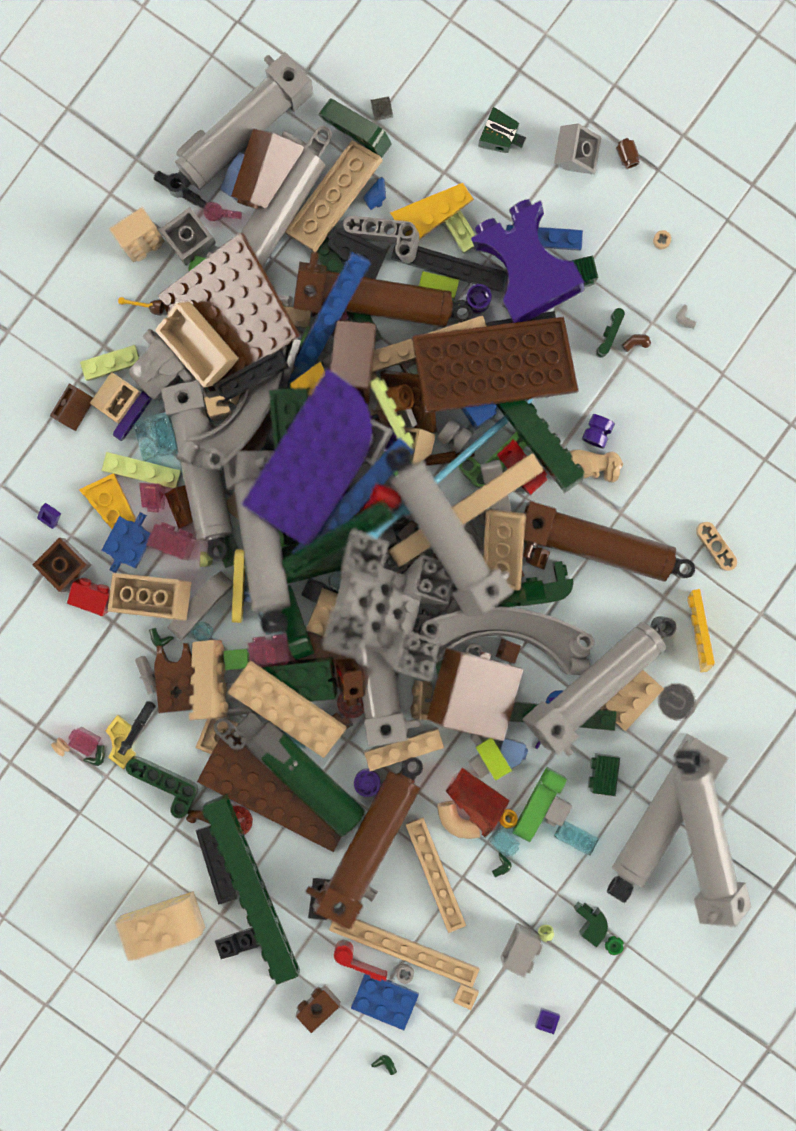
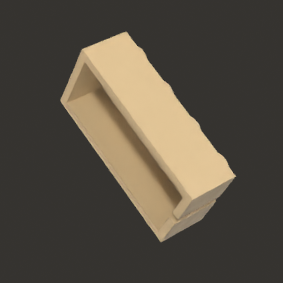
M191 302L176 303L167 314L169 318H164L155 331L203 387L213 386V384L219 382L239 358Z

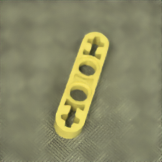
M236 549L234 556L232 622L242 623L245 591V556L243 549Z

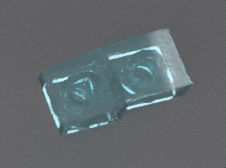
M564 821L562 827L559 826L554 834L555 838L590 856L599 841L598 837L567 821Z

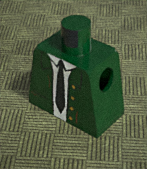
M493 107L479 139L478 146L508 153L512 144L522 148L526 137L517 133L519 122Z

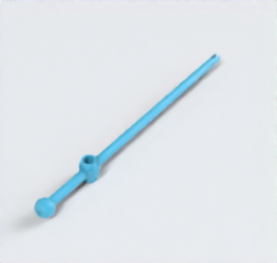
M529 399L527 401L528 404H530L533 401V399ZM503 416L434 477L436 483L439 484L509 422L506 417ZM403 500L398 509L393 513V519L366 535L379 539L378 536L402 515H410L411 513L407 506L404 505Z

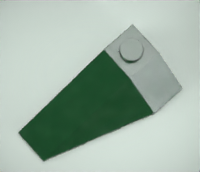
M537 577L526 578V582L521 583L520 590H512L511 594L494 607H514L547 603L543 581H538Z

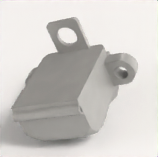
M148 329L143 337L150 346L130 368L129 374L148 396L155 401H160L163 399L161 388L174 386L181 378L186 383L195 381L196 378L155 331Z

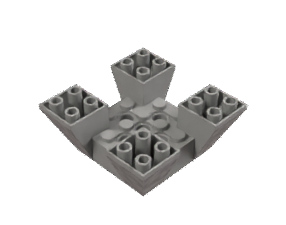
M352 530L342 568L341 584L335 607L332 609L323 647L356 658H361L363 648L378 652L394 670L431 681L439 642L413 634L419 604L448 605L453 580L441 561L421 555L402 574L385 569L383 564L388 542Z

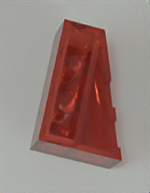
M461 768L453 776L445 790L460 809L463 808L468 814L472 824L475 823L484 838L495 829L510 801L464 768Z

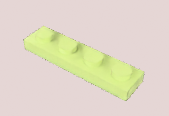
M379 377L372 379L370 384L397 438H401L412 448L414 440L409 432H405L403 428L405 422L401 415H397L395 411L397 406L393 398L388 397L386 393L388 388L384 380L380 381Z
M106 452L102 471L169 488L178 487L181 470Z

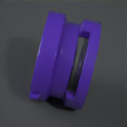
M369 768L362 769L356 774L354 788L360 796L371 797L379 791L381 781L379 774L374 770L370 771Z

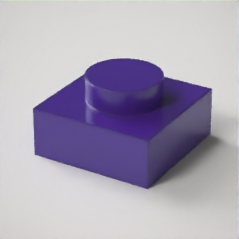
M44 503L40 508L37 519L53 529L57 526L61 513L47 503Z
M541 1008L535 1028L554 1035L560 1014Z

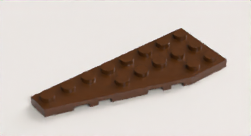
M232 733L225 736L226 739L230 736L234 740L233 745L241 744V738L235 737ZM219 738L197 780L198 783L221 795L228 794L229 799L332 852L335 851L341 837L246 747L238 750L233 749Z

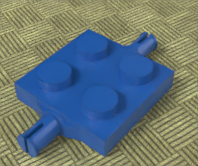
M139 512L135 522L128 521L120 516L118 517L101 551L109 554L114 559L109 569L110 571L117 573L121 563L135 569L139 565L154 534L141 526L147 515Z

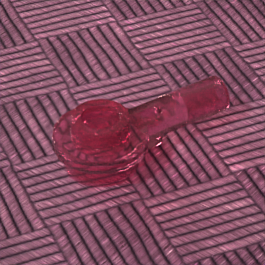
M210 202L204 207V215L209 221L221 220L222 217L242 219V212L222 209L216 202Z

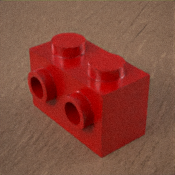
M79 578L72 582L67 604L99 616H104L108 613L110 589L107 585L91 583L92 581L87 578Z

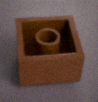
M61 537L32 564L59 592H66L72 586V582L79 579L92 566L65 538Z

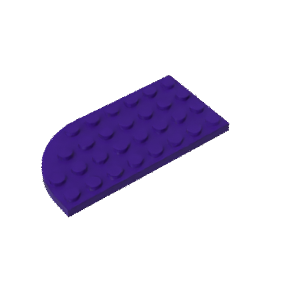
M329 369L325 371L241 503L245 508L306 546L312 543L362 465L370 447L372 436L370 414L361 395L351 384Z

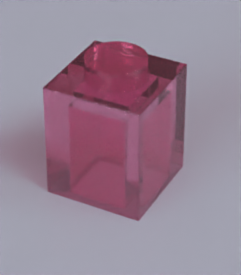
M79 727L77 730L73 729L68 739L70 742L68 746L86 756H90L93 754L101 737L83 727Z

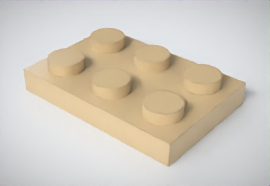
M642 670L600 709L616 710V724L626 731L664 688Z

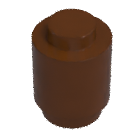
M625 138L619 141L616 150L622 165L626 169L637 166L640 163V156L634 140Z

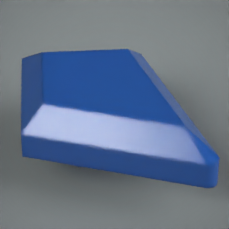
M383 177L379 178L363 197L370 210L375 207H381L382 201L386 199L385 180Z

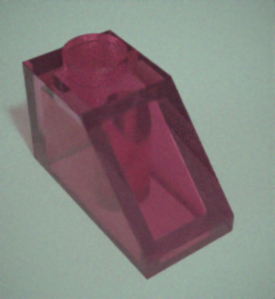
M140 483L142 507L147 508V512L159 513V509H164L166 487L156 483Z

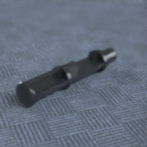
M157 171L154 175V181L167 188L166 179L168 176L161 171ZM176 182L172 188L178 189L181 184ZM190 189L182 197L203 209L207 205V202L201 199L199 194Z
M146 701L138 717L134 720L135 722L131 726L132 730L126 740L121 742V747L118 750V753L124 756L132 748L133 743L156 708L153 702Z

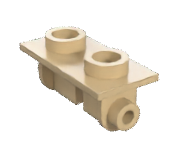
M414 680V685L412 686L413 704L410 707V712L414 719L427 720L431 702H425V698L431 699V681Z

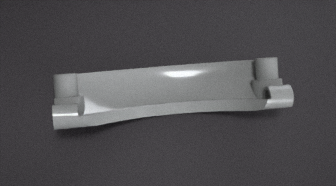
M286 347L281 349L284 356L286 355ZM282 372L243 392L232 413L216 428L197 437L185 438L176 458L185 464L197 468L203 467L207 470L222 467L247 443L260 426L270 409L269 390L278 389ZM211 456L215 458L214 465L210 462Z
M493 607L485 614L465 616L463 611L446 614L426 621L420 630V636L439 642L435 664L444 656L446 648L453 649L463 642L478 637L506 636L525 641L539 648L565 674L582 675L590 668L587 656L590 655V649L594 645L592 635L569 623L541 613L508 607ZM426 628H433L435 634H428ZM580 640H584L587 647H583L580 644Z

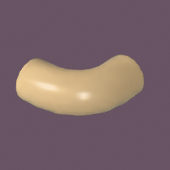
M445 801L437 804L441 823L450 834L464 839L480 838L478 818L462 819L458 815L455 801Z

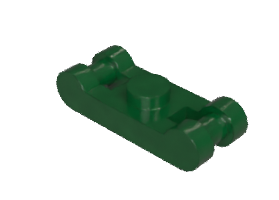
M616 308L610 316L611 326H606L603 333L605 340L596 349V355L600 358L605 357L611 349L625 315L622 308Z

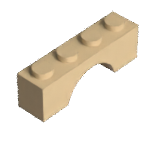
M437 727L409 737L407 741L384 744L364 751L369 770L373 771L442 749L444 746Z

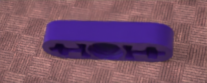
M145 391L140 393L114 430L113 436L118 440L123 441L152 401V398Z

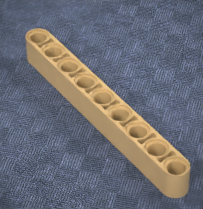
M532 453L454 505L452 509L463 525L541 473L544 469ZM421 529L393 546L388 552L398 567L431 547Z

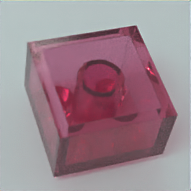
M161 522V525L155 524L147 546L189 561L197 539L192 538L193 534L179 529V532L174 531L176 527Z
M285 634L272 635V639L267 640L266 636L252 638V642L248 643L250 661L256 665L292 660V654L287 643L288 638L285 637Z

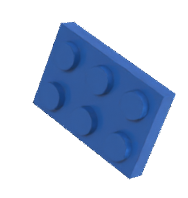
M364 973L351 1009L404 1031L419 993L387 979L386 981L372 979L370 975Z

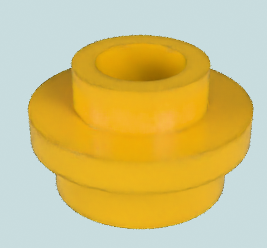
M511 809L503 810L499 814L501 826L507 829L513 828L518 822L517 814ZM505 816L510 818V822L505 820Z

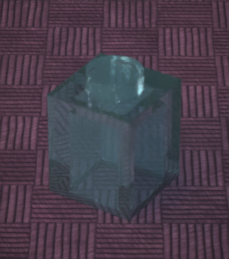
M500 826L489 838L490 843L506 858L509 855H515L519 850V841L503 826Z

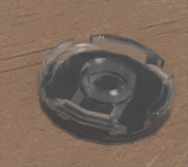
M671 683L665 686L658 696V707L661 713L668 719L674 721L684 720L695 712L697 706L695 693L685 684Z

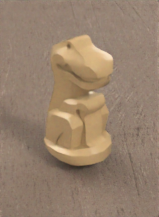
M584 450L570 451L573 456L571 459L574 463H579L584 469V478L592 477L596 479L600 476L599 472L603 471L605 481L613 483L618 480L623 462L617 453L608 452L600 455Z

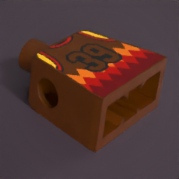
M354 657L335 660L339 691L344 700H346L347 706L358 705V698L364 696L362 669Z

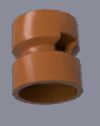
M403 384L390 387L386 391L388 397H392L397 406L395 408L396 412L412 408L414 394L408 385ZM378 400V405H379L380 409L382 410V412H384V410H383V408H382V406H381V404H380V402H379V400Z

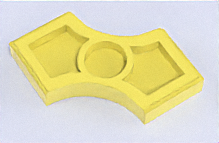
M117 715L105 730L112 741V751L108 758L122 769H125L128 761L133 759L136 753L130 748L123 756L118 753V750L121 747V742L125 741L129 735L132 725Z

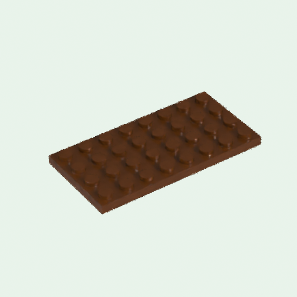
M564 317L412 336L425 413L573 394L579 391Z

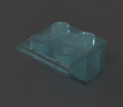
M166 412L149 416L133 424L143 461L178 452L172 422L166 415Z

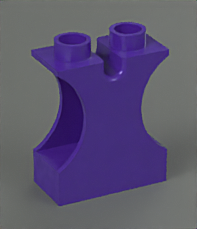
M525 199L509 209L514 226L512 230H504L501 223H497L495 218H490L476 226L474 230L477 235L471 237L476 251L486 252L495 256L505 265L509 272V283L503 302L513 323L529 321L585 291L584 281L574 262L554 257L545 250L538 239V228L544 215L541 200L532 204L529 199Z

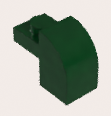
M562 561L552 563L556 582L543 584L547 603L563 600L572 591L574 581L573 579H565V576H568L566 564L563 565Z
M578 901L574 909L587 920L579 932L583 938L597 948L607 934V919L599 908L594 911L587 903L581 904Z

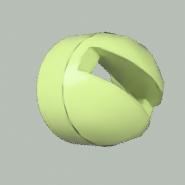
M200 551V567L210 566L213 563V559L208 555V552Z
M542 925L538 929L539 937L543 942L551 941L554 937V930L550 925Z

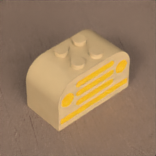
M194 891L123 914L115 921L128 961L137 960L185 944L199 937L205 929Z

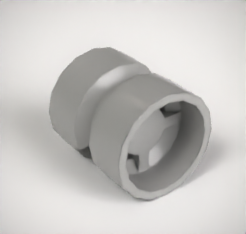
M451 418L437 439L445 445L449 443L450 448L459 454L473 433L466 428L461 429L460 424Z

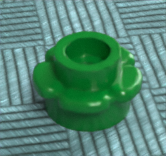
M611 936L605 942V949L608 950L610 955H618L624 949L623 940L619 937Z

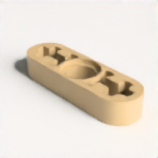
M710 522L700 523L696 528V534L715 562L724 571L733 570L737 565V559L719 532ZM702 527H709V535H715L716 538H712L707 542L706 539H709V536L701 533L703 531ZM714 541L721 543L722 548L719 552L712 550L711 546ZM725 550L727 552L726 554H723L725 558H731L732 560L730 562V567L728 565L724 566L723 563L725 562V559L722 556H720L719 558L717 557V555L724 553Z

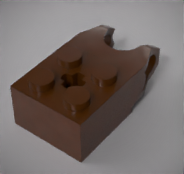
M183 643L182 656L177 662H172L167 658L163 645L157 646L154 671L159 713L193 710V704H190V696L194 695L191 677L195 673V669L192 668V653L189 643ZM176 686L182 690V693L178 696L174 693Z

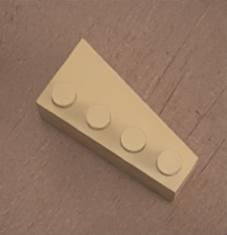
M222 640L198 641L192 644V668L195 669V673L191 677L194 695L190 696V704H193V713H189V720L227 717L228 704L225 695L227 685L224 680L226 670L223 663L224 646Z

